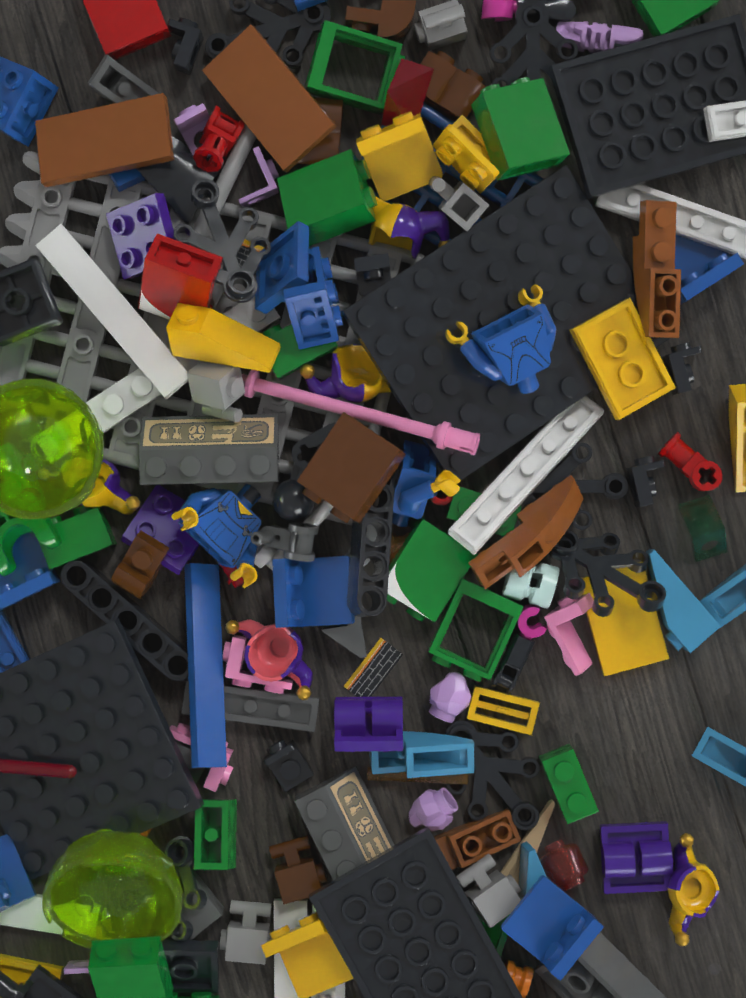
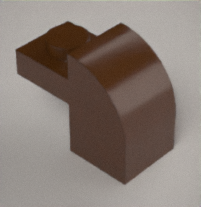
M382 0L381 10L347 6L346 27L369 34L372 31L378 32L377 36L397 42L409 32L413 24L417 0Z
M140 530L122 562L117 566L111 581L141 599L152 586L162 568L161 563L170 548Z

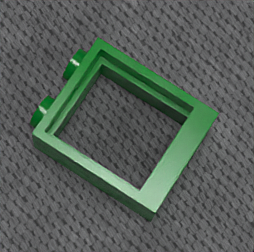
M325 20L320 26L305 88L312 95L343 100L345 105L380 115L384 111L387 91L401 59H405V55L400 54L403 44ZM334 40L387 56L375 100L322 84Z
M462 578L429 645L428 652L433 654L432 661L447 668H450L452 663L464 668L462 674L477 682H481L482 677L491 680L524 606ZM463 594L508 614L484 666L440 646Z

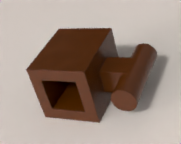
M308 835L269 846L272 859L285 856L287 862L276 865L274 871L283 904L309 898V894L323 887V883L328 882L323 862L317 864L315 855L300 858V851L311 848Z

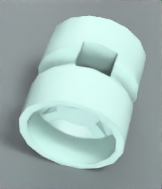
M541 562L521 578L514 570L510 571L505 577L502 596L517 601L528 598L529 604L548 609L556 589L559 567ZM531 578L538 580L536 587L529 586Z

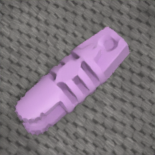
M588 21L558 22L556 30L565 39H571L577 44L579 52H584V49H588L589 53H598L642 41L643 30L628 26L612 24V28H609L605 23L598 24L593 22V25H588ZM565 43L562 46L572 49L571 45L568 43Z

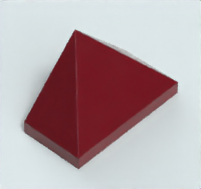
M401 59L387 91L381 125L394 124L393 118L410 111L413 116L421 114L434 68Z

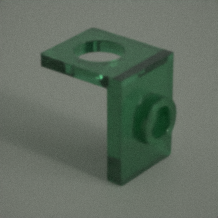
M710 495L678 505L680 514L692 538L693 554L696 562L727 552L726 530ZM718 541V544L712 549H701L707 542Z

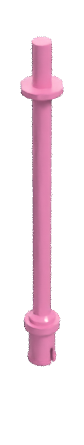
M250 370L248 375L242 374L245 388L244 396L252 398L256 392L340 415L345 412L355 419L432 439L436 447L442 450L448 447L475 455L479 446L480 433L451 427L449 422L444 421L442 424L433 426L260 379L259 371Z

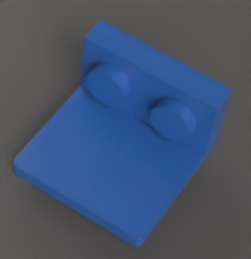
M1 56L0 131L29 147L36 133L35 121L44 118L59 87L36 71Z
M676 235L675 269H681L680 305L744 265L739 254L735 253L730 256L727 252Z
M319 246L312 248L317 282L283 289L285 303L299 350L339 341L337 327L343 326L339 305H333L339 303L336 284L333 283L332 279L328 280V278H333L328 257L322 258Z
M26 533L17 538L12 550L16 569L5 577L0 574V611L60 582L55 569H49L34 533Z
M350 556L315 558L312 562L296 561L287 558L272 559L276 628L353 624L355 622V616L350 612L347 605Z
M544 875L537 880L501 925V929L540 960L548 971L560 981L604 928L589 911Z

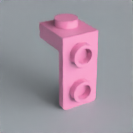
M590 593L582 595L579 599H570L567 596L557 602L559 606L544 617L550 635L556 639L562 651L565 664L571 668L575 676L582 674L592 665V660L571 622V619L583 615L592 608L594 600Z
M234 635L232 642H225L222 656L223 661L227 662L225 677L232 678L231 684L241 687H251L252 683L265 685V691L284 694L285 689H292L294 680L283 678L278 681L269 682L259 679L250 671L242 670L247 637Z
M179 723L178 727L171 725L170 730L174 739L191 745L190 726ZM226 742L227 767L211 768L203 786L214 792L217 791L220 784L226 786L233 767L228 765L233 753L232 749L227 748L228 742Z

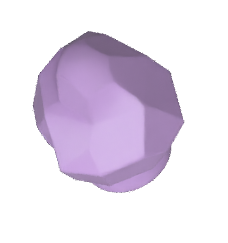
M448 673L442 681L430 689V703L432 705L429 713L445 722L453 723L455 717L463 712L470 703L471 694L467 687L466 679L461 673Z
M441 788L438 791L428 789L413 802L409 811L410 824L415 828L420 826L428 827L430 831L443 830L452 822V814L458 810L457 802L446 788Z

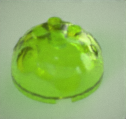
M20 379L1 385L0 511L17 518L45 519L77 507L93 491L104 459L103 431L92 409L78 394L56 382L44 379Z
M101 829L74 841L55 862L49 872L43 891L42 909L49 924L53 920L63 929L62 937L88 949H91L92 940L160 936L161 941H163L175 930L179 923L184 893L171 858L167 857L152 840L135 832L129 833Z

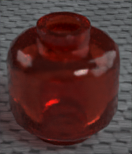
M563 839L544 847L546 854L539 860L549 880L563 891H567L585 882L584 876L588 873L589 868L577 844L569 843L565 845Z

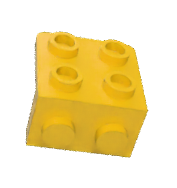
M411 111L401 114L392 119L394 124L382 129L379 124L369 127L360 132L362 137L356 139L359 152L364 157L377 193L383 201H388L426 186L433 176L440 178L443 176L420 113L414 116Z
M463 115L453 124H449L432 145L436 149L437 157L445 165H452L461 174V181L471 190L476 189L480 194L499 174L497 168L490 161L481 133Z
M317 912L298 920L300 926L290 930L289 926L285 925L270 932L271 939L261 945L266 958L280 953L299 998H309L353 979L350 970Z

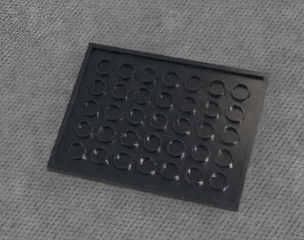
M565 165L474 224L468 232L465 230L341 311V313L409 419L433 426L442 424L445 421L451 423V427L480 433V442L475 455L448 447L442 450L436 447L432 439L421 437L441 470H449L462 480L598 388L569 331L570 329L627 298H631L638 314L639 311L634 275L568 166ZM538 285L543 291L540 303L546 305L557 331L553 349L550 352L551 363L549 367L536 373L539 388L532 393L522 394L517 383L508 386L501 380L493 381L477 371L460 351L461 345L450 343L445 336V332L448 329L453 337H462V331L457 327L456 322H463L468 328V339H473L472 332L523 307L518 300V293L521 289L524 288L528 297L534 299L531 287ZM651 337L656 348L670 339Z

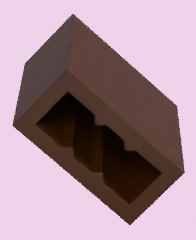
M343 412L297 482L305 487L302 494L317 504H320L322 500L331 504L333 508L330 513L340 520L348 523L350 519H353L360 524L406 454Z

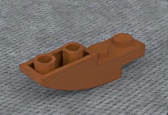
M640 201L639 236H633V275L637 306L645 337L679 338L681 269H675L677 202Z
M572 475L553 486L551 490L516 514L521 525L509 531L503 538L468 562L477 580L485 590L512 570L521 578L537 565L560 541L573 522L584 499Z
M508 809L433 836L452 870L457 867L464 868L479 861L488 853L492 855L521 841Z

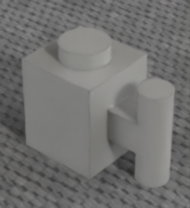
M452 0L419 11L418 23L414 24L419 43L425 42L427 50L431 51L465 40L468 30L464 21L465 12L462 4H459L458 0Z
M433 176L429 180V186L444 198L438 208L467 232L489 206L487 202L461 181L452 188L438 176Z
M200 361L187 372L192 401L203 404V414L240 422L243 415L242 410L233 408L231 405L245 394L241 368Z
M488 853L457 875L456 878L462 888L474 881L475 885L464 893L479 918L491 928L511 914L519 904L521 899L518 893L521 892V889L510 874L505 876L498 870H495L487 875L486 872L496 865V862Z
M231 900L230 914L243 915V921L230 920L228 930L222 929L220 950H226L225 961L265 965L267 958L261 945L269 941L270 923L257 922V916L270 917L271 904Z

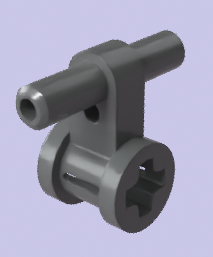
M290 522L288 527L271 525L263 527L261 531L253 532L250 539L254 545L263 544L268 547L285 550L284 557L287 559L312 562L315 560V553L312 552L314 535L318 534L319 527L300 522Z

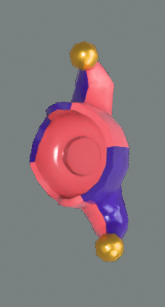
M251 619L240 622L230 620L226 623L225 629L227 633L234 635L239 632L249 639L245 647L244 658L247 667L254 676L269 682L278 681L288 676L299 686L296 692L298 698L301 700L309 699L312 694L310 687L313 680V672L302 660L303 645L301 638L295 630L290 627L276 628L275 624L264 626Z

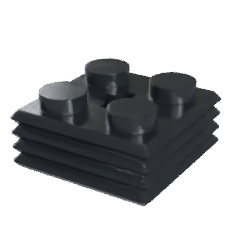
M32 258L0 271V346H6L63 323L40 261ZM17 294L19 297L26 299V302L22 304L23 309L20 311L14 307L11 308V304L15 302L14 296Z

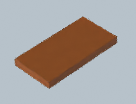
M252 24L202 69L204 74L285 172L294 167L337 127Z
M164 93L35 121L41 184L45 188L174 160L168 101Z

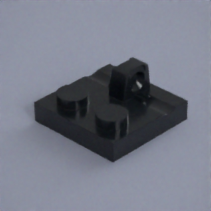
M170 938L161 939L174 987L173 992L219 993L218 941L207 940L200 942L196 940L175 941Z

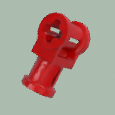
M216 105L202 131L203 135L199 141L202 146L198 147L194 152L193 159L196 165L207 172L219 171L223 166V156L226 157L230 149L233 148L243 130L244 121L242 119L237 121L221 112V107ZM208 154H210L211 157L209 161H206Z
M677 431L657 454L660 457H667L675 464L696 490H714L722 481L723 474L721 468L713 461L705 459L698 451L695 452L680 439L681 434ZM699 469H710L712 471L709 475L712 479L711 483L699 482L701 478L700 473H698Z

